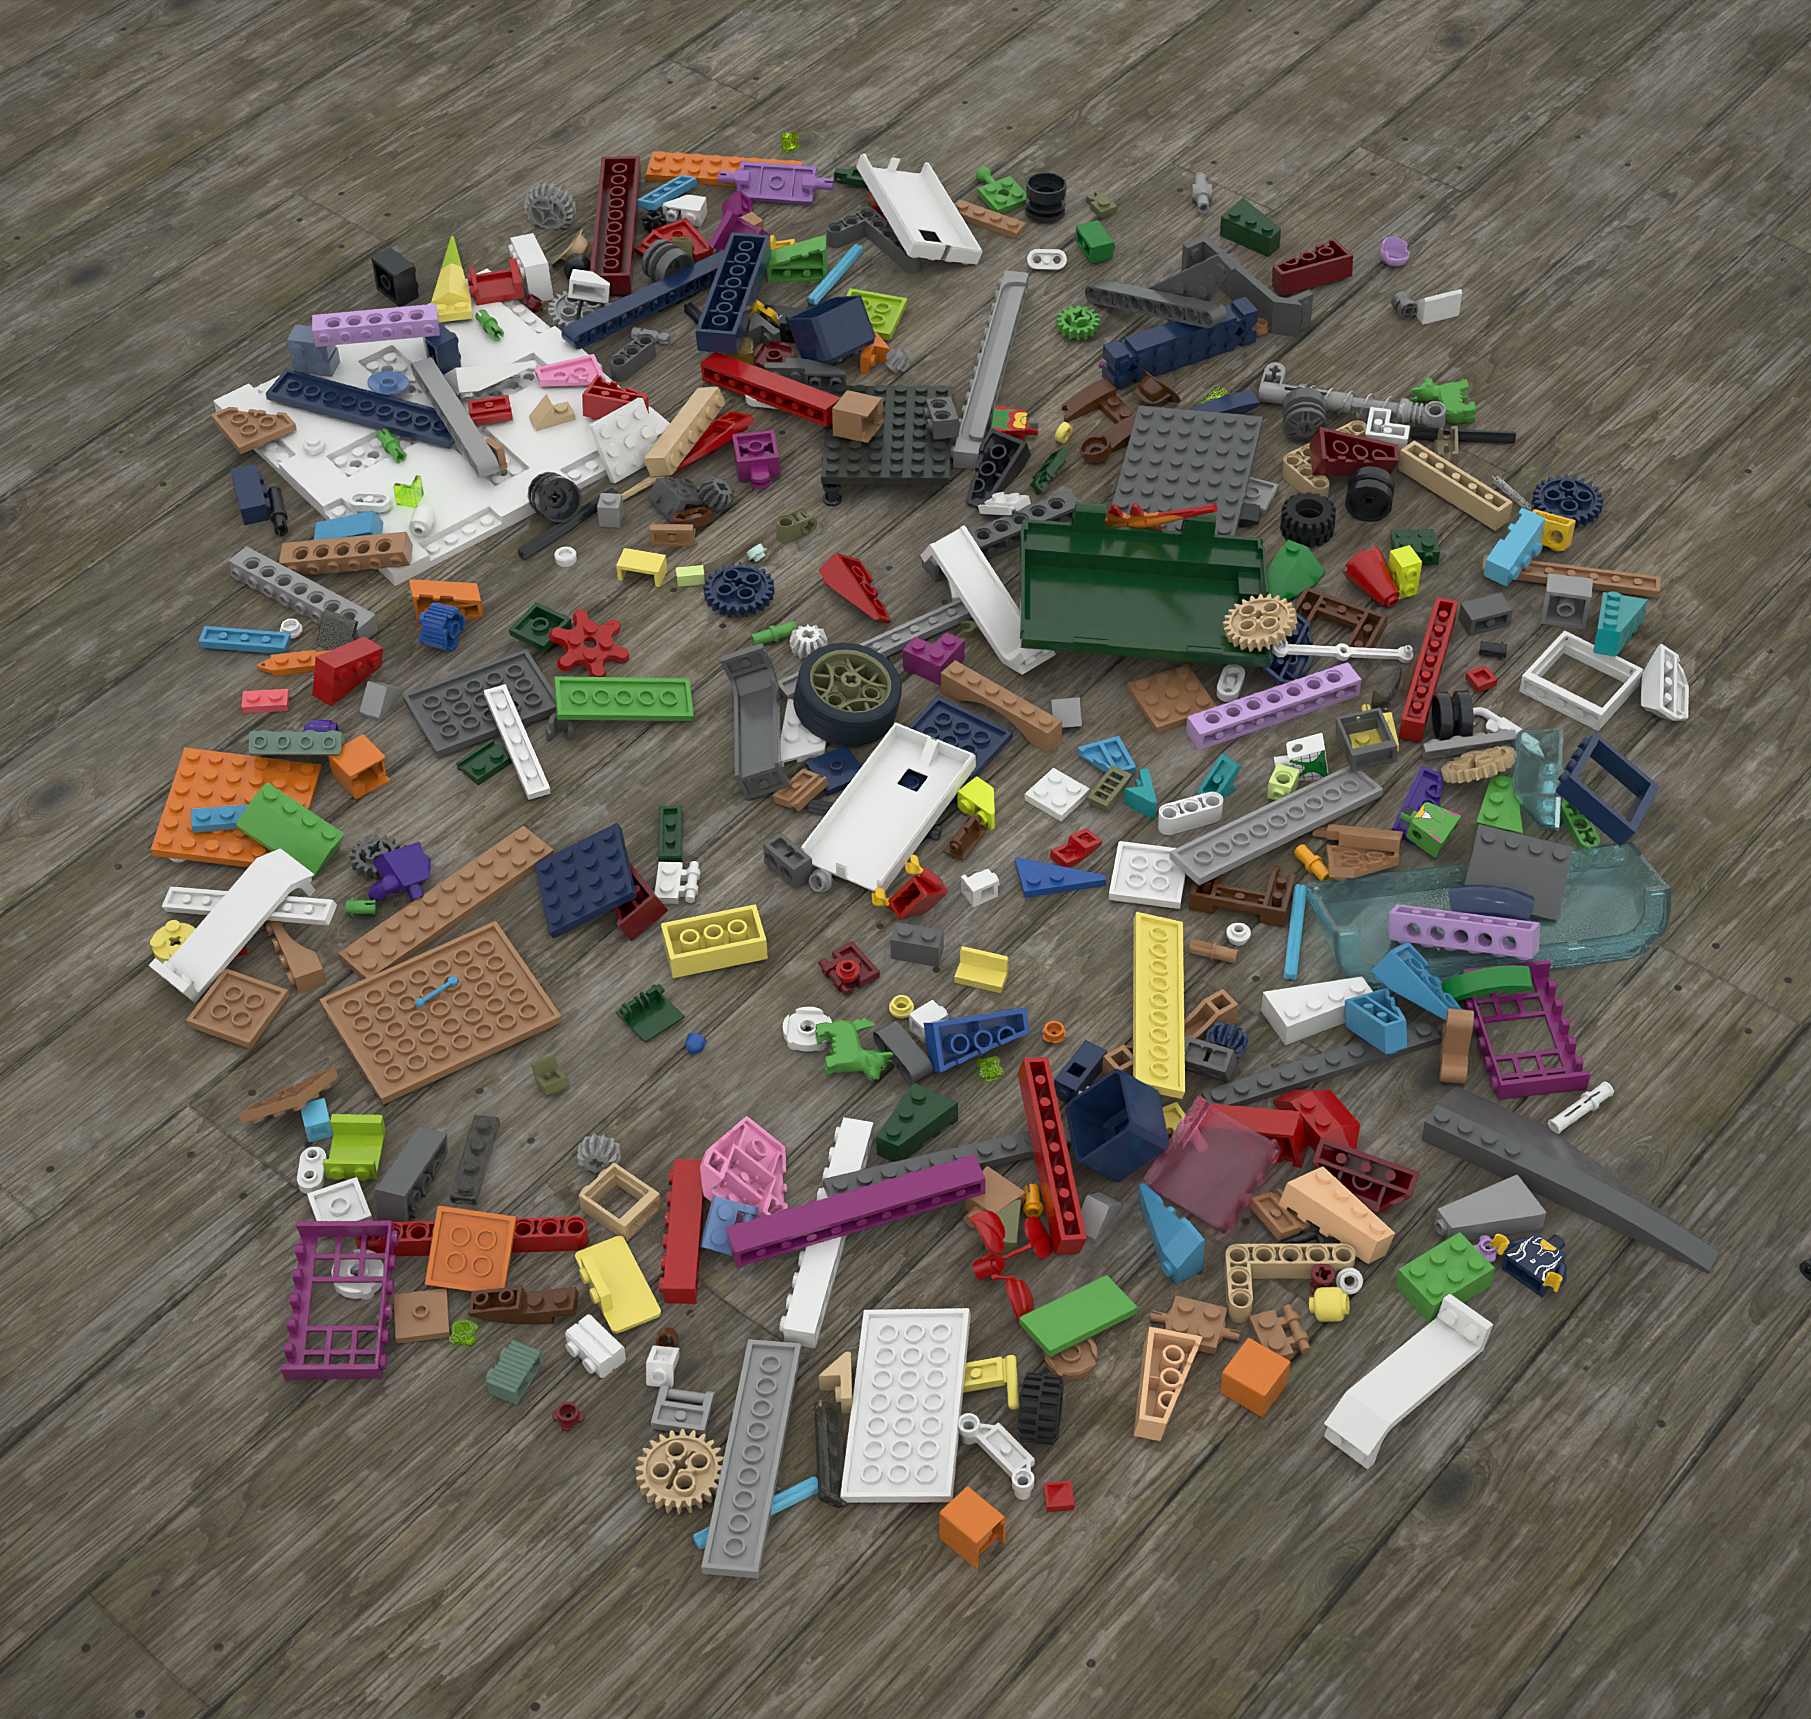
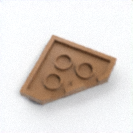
M228 407L211 414L213 423L240 454L297 430L293 420L283 412H277L276 415L266 414L265 410L249 409L248 412L238 411L237 407Z
M1326 845L1329 877H1333L1335 880L1345 881L1348 878L1360 877L1399 865V852Z
M332 1068L315 1073L294 1087L290 1085L262 1102L259 1100L249 1105L238 1114L241 1123L252 1121L255 1124L266 1119L268 1115L272 1114L273 1117H278L286 1113L288 1109L292 1108L293 1111H298L306 1107L308 1101L320 1096L319 1092L332 1086L331 1082L339 1077L336 1069Z

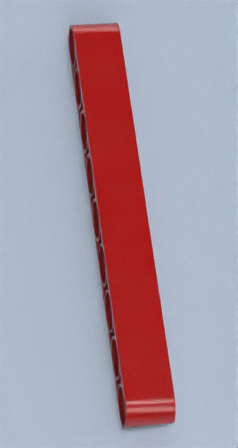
M577 1216L517 1218L511 1253L583 1250L589 1244L587 1223L583 1218ZM435 1221L392 1222L394 1229L399 1231V1244L394 1246L393 1255H396V1257L430 1256ZM354 1237L357 1249H360L362 1237ZM386 1237L367 1238V1250L375 1253H385Z

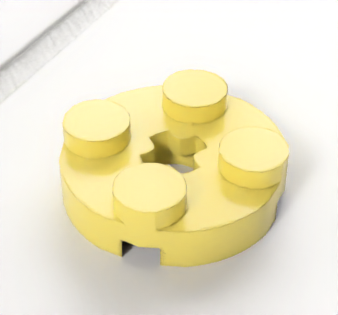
M177 920L167 922L150 940L155 958L162 964L165 960L169 961L194 932L195 928L186 923H179ZM174 942H180V943H181L180 945L175 944L174 946H172V943H174Z

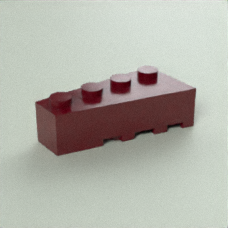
M1334 237L1329 240V244L1324 245L1321 243L1311 252L1307 250L1301 252L1298 258L1290 257L1272 265V287L1280 295H1289L1292 292L1307 290L1311 287L1322 286L1333 281H1341L1352 277L1353 255Z
M1323 427L1318 428L1309 443L1312 475L1351 476L1359 468L1368 466L1379 467L1391 474L1399 462L1397 444Z

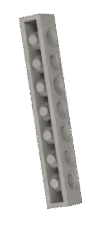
M247 546L229 560L230 573L235 580L241 581L250 588L264 593L267 597L279 601L282 605L292 608L300 615L307 616L315 623H320L332 632L344 636L349 641H354L361 637L369 639L378 631L376 615Z

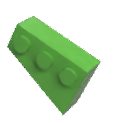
M826 235L771 250L772 255L767 267L768 282L822 281L827 276Z

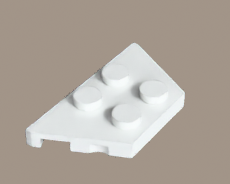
M788 699L781 733V764L783 767L785 762L796 760L798 763L808 758L823 755L827 746V741L815 736L802 725L796 715L793 699Z

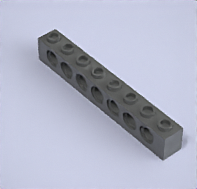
M1067 490L1014 512L1012 515L1004 516L970 530L969 533L986 559L989 560L1020 547L1022 520L1024 519L1069 522L1072 525L1075 503L1080 501L1070 490ZM922 559V567L935 582L946 578L936 561L930 559L924 562Z

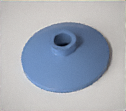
M381 371L372 374L368 378L367 384L372 391L390 396L405 391L409 387V379L399 372Z

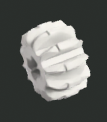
M808 624L806 627L799 626L798 630L792 631L790 637V647L793 655L799 656L800 660L806 658L819 647L828 645L824 629H819L817 625L810 627Z

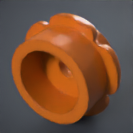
M1058 1021L1048 1022L1042 1030L1043 1039L1052 1044L1061 1043L1067 1034L1063 1024Z

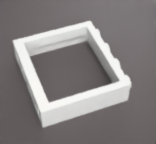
M1564 630L1522 675L1519 692L1599 731L1639 687L1643 669L1618 656L1593 653V644ZM1565 653L1623 682L1624 685L1601 708L1541 677Z

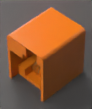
M364 734L342 745L340 755L328 756L332 776L354 799H358L390 781V778L386 775L383 761L386 757Z
M1248 1338L1223 1370L1220 1393L1263 1417L1287 1386L1291 1361Z
M967 1486L940 1511V1539L977 1570L978 1557L994 1541L998 1539L1003 1544L1005 1543L1006 1517Z

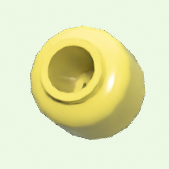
M1340 1287L1317 1288L1314 1297L1309 1298L1310 1313H1315L1319 1322L1342 1321L1350 1311L1348 1293H1344Z

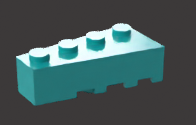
M1613 591L1603 592L1593 653L1616 657L1625 646V642L1631 639L1632 633H1636L1638 626L1643 624L1648 599L1624 596Z

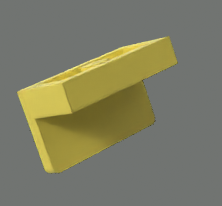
M962 946L960 950V964L954 976V983L1002 993L1008 977V957Z

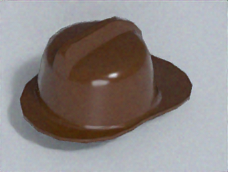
M1142 371L1143 379L1136 387L1135 394L1143 402L1155 405L1167 399L1173 403H1180L1181 399L1174 390L1155 379L1148 372Z

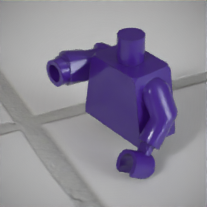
M420 842L408 846L404 845L402 848L384 853L373 862L383 879L371 885L368 892L371 900H376V902L383 901L391 893L398 894L406 890L412 902L424 896L420 885L430 878L431 858L423 853Z

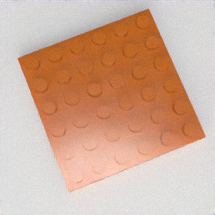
M184 748L151 847V856L249 868L256 858L272 851L239 829L192 833L191 809L248 805L254 795L268 782L310 810L322 772L321 764Z

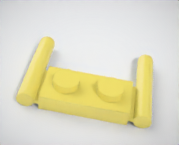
M1008 1355L1004 1359L996 1357L966 1363L963 1393L1004 1386L1007 1383L1008 1406L1012 1410L1019 1407L1017 1365L1014 1355Z

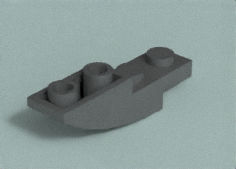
M787 357L785 363L765 362L764 370L819 390H829V386L837 384L847 386L846 371L830 364L809 359Z

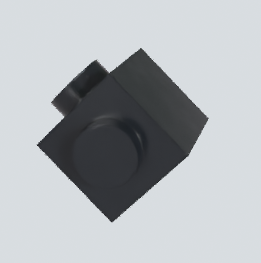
M783 310L779 323L781 342L796 343L787 319L800 312Z

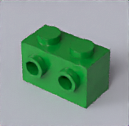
M1098 220L1076 225V242L1091 264L1113 258L1115 242L1113 238L1109 237L1106 228L1102 227Z

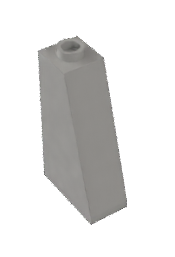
M1515 1175L1438 1208L1434 1225L1437 1232L1443 1235L1446 1240L1459 1232L1467 1240L1480 1239L1482 1235L1494 1237L1496 1234L1507 1235L1539 1230L1543 1228L1546 1211L1520 1177Z

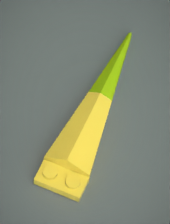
M454 236L450 238L431 304H437L439 322L472 319L473 314L471 298Z

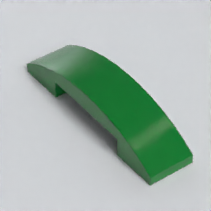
M1511 965L1488 967L1460 974L1444 981L1441 984V989L1444 993L1452 995L1460 1006V1000L1506 990L1508 995L1532 990L1533 986L1529 966Z

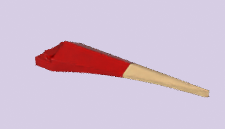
M730 411L713 420L674 473L733 442V434L744 432L748 429V426L755 423L753 416ZM670 475L649 476L622 493V500L654 485L657 478H666Z

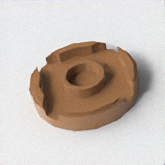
M1091 1337L1051 1357L1044 1352L1045 1365L1049 1371L1066 1380H1077L1089 1375L1095 1368L1098 1359L1097 1347Z

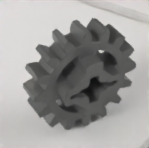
M377 834L374 835L373 839L366 836L365 842L358 840V847L351 848L350 860L352 869L357 870V875L359 876L365 874V879L372 875L377 880L380 874L373 862L382 854L399 849V843L396 844L394 838L388 840L387 835L378 838Z

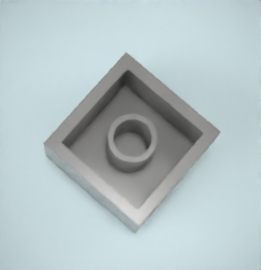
M1548 573L1540 624L1585 629L1592 597L1593 579Z

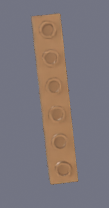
M407 532L282 543L279 564L300 575L410 566L413 544Z

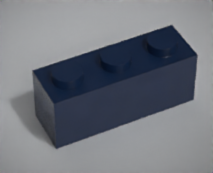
M255 464L230 469L244 525L269 520L268 511H271L269 498L265 499L268 497L266 486L261 485L264 484L262 472H257Z

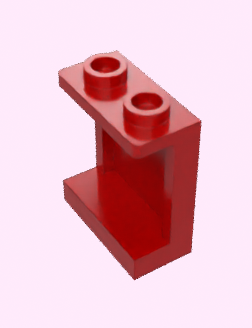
M516 258L508 259L510 269L475 274L474 267L469 266L470 274H466L471 298H475L476 305L524 298L522 279Z

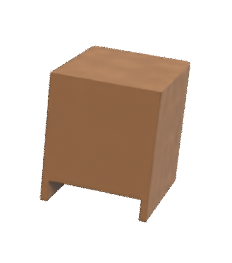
M847 390L832 408L833 435L868 443L883 425V398Z

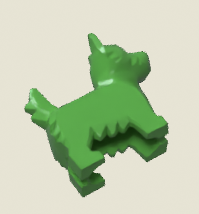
M1425 378L1422 384L1411 389V392L1416 394V396L1410 399L1411 402H1442L1446 407V423L1475 422L1476 419L1474 415L1476 414L1474 401L1468 405L1463 403V400L1468 399L1467 389H1469L1467 379L1461 382L1436 385L1431 378Z
M863 1018L861 1021L859 1019L853 1022L838 1020L833 1023L824 1022L816 1024L814 1034L817 1045L822 1044L824 1040L832 1043L830 1045L832 1048L830 1053L832 1055L825 1057L826 1064L823 1065L826 1076H831L833 1073L861 1071L866 1074L869 1081L879 1080L880 1072L885 1069L886 1064L892 1063V1060L888 1058L894 1055L891 1052L883 1053L876 1050L862 1049L857 1035L862 1030L874 1027L875 1023Z

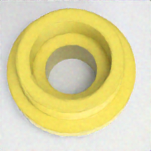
M898 995L890 1002L889 1011L896 1018H907L914 1011V1004L909 997Z

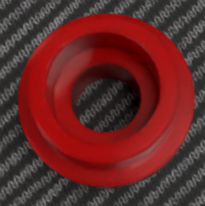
M843 960L836 966V975L842 982L851 983L860 974V966L853 960Z

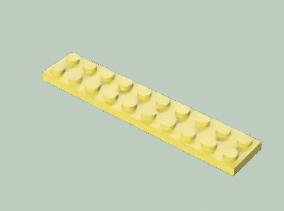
M1136 912L1134 917L1133 1077L1158 1090L1161 1095L1182 1099L1185 1093L1183 922Z

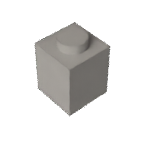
M600 494L597 506L599 526L621 527L624 515L622 494Z

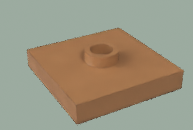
M447 1288L394 1295L395 1339L397 1344L450 1337Z

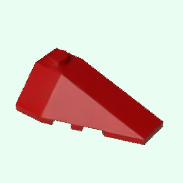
M835 553L819 569L825 585L838 592L876 621L887 624L891 622L884 604L876 598L879 593L876 588L870 585L873 581L872 577L860 559Z

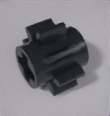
M651 210L647 213V217H642L644 230H648L649 233L653 229L667 225L665 214H661L658 210Z

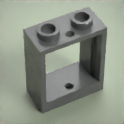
M1381 708L1336 717V735L1352 772L1397 762V744ZM1372 729L1377 730L1382 741L1381 743L1352 748L1347 735Z

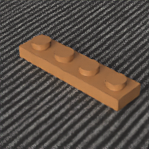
M960 199L954 204L965 222L1013 239H1017L1026 230V223Z

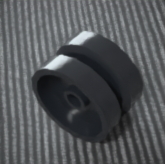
M1368 466L1354 471L1348 481L1345 501L1347 511L1354 518L1366 522L1380 521L1387 517L1392 510L1395 489L1393 477L1379 467Z
M1468 690L1454 691L1452 697L1448 692H1434L1431 703V718L1435 739L1444 741L1449 740L1453 735L1462 736L1463 738L1473 735L1474 713L1471 695Z

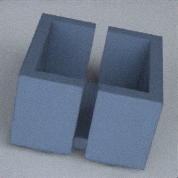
M295 324L287 339L289 352L292 355L293 370L305 374L333 377L340 363L338 347L336 345L315 347L312 326Z

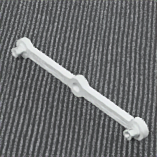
M1281 640L1278 641L1279 646L1272 645V653L1277 657L1291 654L1333 656L1340 661H1346L1349 657L1396 659L1402 663H1409L1413 658V648L1410 645L1400 647L1399 649L1349 647L1346 644H1338L1337 646L1295 645Z

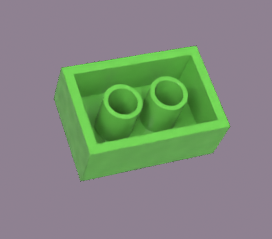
M1459 1232L1398 1269L1395 1288L1430 1323L1437 1317L1442 1301L1448 1294L1465 1303L1489 1288L1492 1284L1495 1268Z

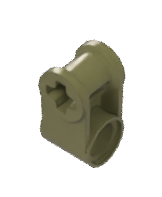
M797 507L793 511L777 517L776 538L781 543H790L813 532L817 526V520L807 515L803 507Z

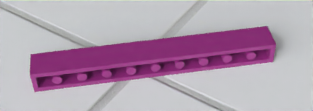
M975 1155L960 1157L954 1161L936 1164L924 1170L912 1171L906 1175L885 1179L873 1185L861 1186L856 1190L837 1193L832 1197L822 1200H814L805 1205L786 1208L781 1212L763 1215L743 1223H736L726 1227L727 1244L736 1267H741L985 1194L986 1178Z

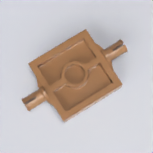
M1175 1296L1173 1306L1168 1313L1152 1310L1150 1315V1321L1165 1324V1330L1202 1336L1198 1351L1214 1355L1216 1354L1218 1344L1223 1338L1239 1342L1241 1331L1226 1328L1227 1307L1181 1296Z

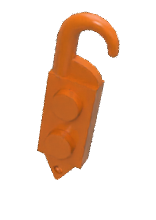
M331 650L271 655V658L258 664L257 669L271 673L272 677L314 672L316 656Z

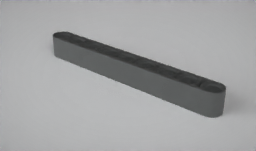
M1105 279L1091 284L1085 289V296L1091 303L1199 327L1211 328L1227 318L1225 307L1219 303Z

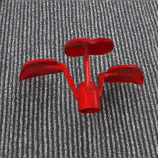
M981 1211L971 1216L969 1220L977 1228L990 1252L973 1262L974 1274L981 1281L992 1277L993 1281L998 1279L1006 1280L1007 1295L1018 1325L1021 1327L1019 1317L1033 1311L1034 1299L1024 1280L1017 1281L1014 1275L1001 1274L1002 1270L1005 1269L1004 1260L1027 1251L1032 1247L1037 1258L1046 1259L1051 1255L1053 1249L1051 1237L1042 1221L1036 1216H1031L1025 1221V1233L1031 1243L1006 1255H995L1001 1253L1005 1246L1003 1241L1006 1234L1005 1228L996 1213Z

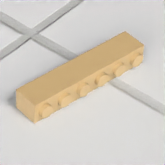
M719 387L696 389L643 458L650 476H666L674 473L724 407L725 401Z
M1415 440L1400 450L1399 471L1494 531H1497L1510 521L1513 503L1511 500Z

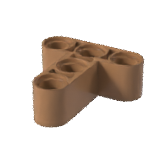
M1451 1008L1447 1010L1446 1021H1443L1441 1030L1440 1082L1466 1084L1468 1052L1474 1021L1473 1010Z

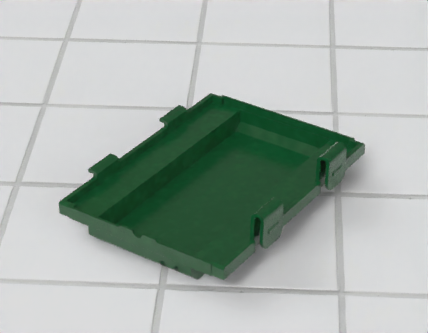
M1082 502L1075 503L1072 525L1069 522L1022 520L1020 534L1021 648L1270 667L1272 644L1269 650L1265 646L1262 647L1261 651H1258L1257 647H1254L1251 652L1248 647L1241 650L1240 645L1234 647L1233 642H1228L1223 625L1225 615H1229L1228 610H1235L1234 604L1242 605V599L1248 602L1250 601V596H1253L1255 599H1258L1260 594H1262L1263 598L1268 596L1265 546H1263L1261 538L1215 534L1216 513L1183 519L1181 534L1180 531L1119 526L1105 527L1107 504Z

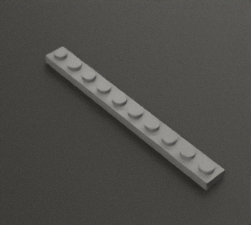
M958 599L859 645L869 647L887 657L904 649L914 637L924 640L964 620H968L972 616L962 600ZM799 672L778 681L779 693L786 701L794 699Z

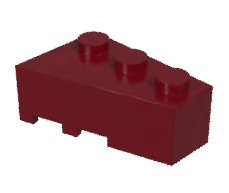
M630 863L637 898L614 908L618 916V927L633 941L669 910Z

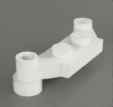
M966 1413L961 1415L958 1425L961 1441L968 1445L973 1443L979 1444L1012 1478L1015 1496L1020 1500L1028 1499L1034 1487V1475L1031 1472V1467L1035 1465V1459L999 1422L996 1425L982 1424L974 1414Z

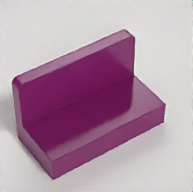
M737 189L723 202V216L727 210L733 212L738 217L753 212L752 199Z

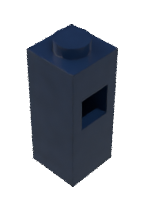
M1085 1040L1054 1079L1057 1098L1063 1102H1069L1078 1095L1079 1091L1086 1090L1087 1086L1090 1087L1103 1071V1056L1107 1054V1050Z

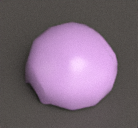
M1397 237L1385 238L1379 252L1382 261L1393 267L1404 265L1410 255V251H1407V242Z

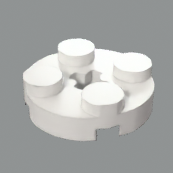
M816 1007L796 1009L795 1013L790 1017L788 1015L783 1022V1036L787 1046L791 1050L806 1052L824 1050L829 1041L824 1040L822 1044L817 1045L814 1034L815 1026L824 1022L832 1023L830 1017L824 1015L823 1011ZM809 1026L811 1027L812 1031L805 1032L803 1030H805L806 1027Z
M360 1249L353 1250V1252L360 1253ZM366 1249V1253H375ZM340 1260L339 1276H354L353 1273H358L359 1260ZM365 1260L364 1276H383L384 1264L382 1261ZM334 1283L335 1290L341 1295L353 1299L361 1298L362 1300L372 1298L374 1293L382 1286V1283Z

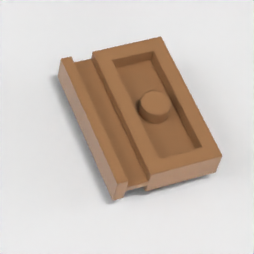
M802 769L789 780L790 787L778 790L772 796L775 803L791 809L794 807L796 811H800L829 785L828 779L825 776L821 778L819 774Z
M1278 1189L1276 1193L1269 1192L1252 1197L1248 1205L1277 1240L1297 1235L1302 1230L1307 1232L1310 1227L1309 1221L1305 1223L1297 1218V1212L1291 1208L1285 1210L1278 1205L1283 1194L1281 1189Z

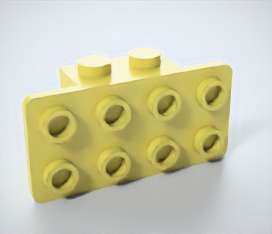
M623 1236L613 1237L576 1252L575 1259L580 1268L581 1279L584 1284H588L590 1297L594 1304H598L613 1334H619L661 1316V1309Z

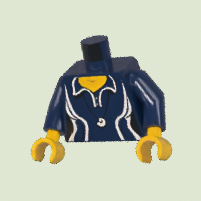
M1496 1234L1489 1244L1491 1247L1493 1246L1498 1249L1497 1253L1499 1255L1505 1253L1502 1270L1543 1298L1550 1287L1554 1289V1292H1558V1289L1565 1285L1567 1266L1564 1263L1565 1253L1561 1250L1565 1246V1242L1560 1236L1553 1235L1549 1240H1546L1539 1234H1532L1528 1238L1522 1237L1508 1240L1505 1236Z

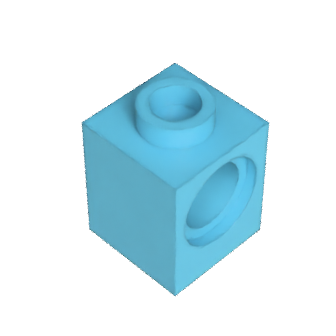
M325 1099L307 1102L308 1105L301 1109L308 1142L333 1137Z

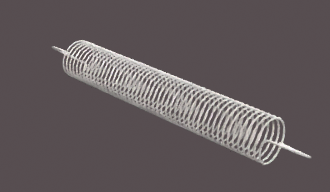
M1500 477L1497 481H1493L1515 503L1517 501L1521 508L1524 507L1525 509V507L1531 506L1530 503L1528 504L1521 495L1519 496Z

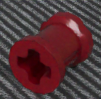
M1317 1264L1312 1268L1311 1278L1313 1280L1309 1285L1311 1294L1314 1295L1316 1289L1324 1287V1285L1326 1287H1333L1332 1282L1335 1279V1271L1330 1265Z

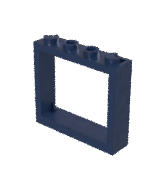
M1595 732L1590 738L1585 736L1582 742L1577 745L1578 749L1570 757L1572 760L1564 767L1565 771L1558 778L1560 783L1555 792L1615 843L1622 846L1636 833L1660 786ZM1589 757L1637 796L1625 818L1577 778Z

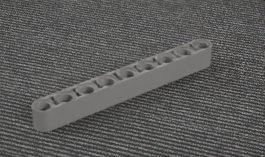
M432 357L411 363V369L416 381L477 477L482 478L499 472V464L494 453Z

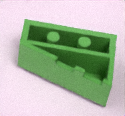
M1499 774L1491 777L1476 821L1475 832L1480 824L1523 835L1515 778Z

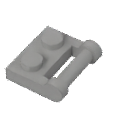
M661 1385L651 1420V1428L664 1431L673 1430V1432L680 1433L681 1429H684L685 1434H690L695 1430L696 1435L706 1434L711 1411L715 1403V1392L706 1391V1393L671 1389L669 1385ZM671 1399V1400H678V1401L699 1403V1404H703V1405H702V1406H698V1405H691V1404L670 1402V1401H668V1400Z

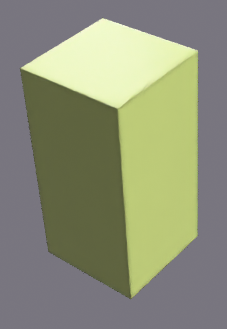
M703 565L676 567L678 587L705 584Z

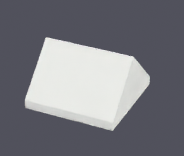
M1459 289L1415 301L1418 307L1415 315L1422 325L1459 316L1462 290Z

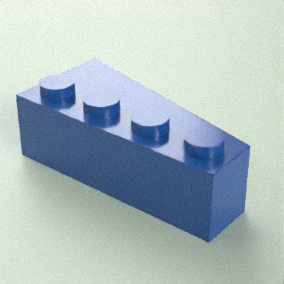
M1026 1008L1006 1009L923 1023L928 1058L932 1063L933 1072L941 1073L954 1065L961 1064L972 1057L990 1051L992 1048L1030 1033Z

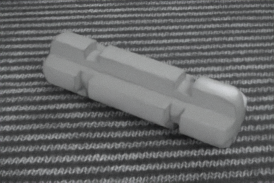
M634 327L631 331L632 339L641 334H651L655 338V343L659 342V344L668 345L670 342L669 333L661 332L659 334V331L643 329L642 331L641 328Z

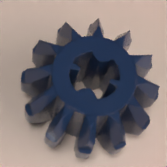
M1226 1021L1223 1023L1215 1022L1208 1029L1205 1036L1206 1042L1233 1049L1237 1059L1243 1056L1248 1047V1035L1243 1032V1029L1236 1027L1234 1024H1228Z

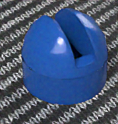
M689 1033L685 1042L686 1049L691 1054L701 1053L707 1040L697 1033Z

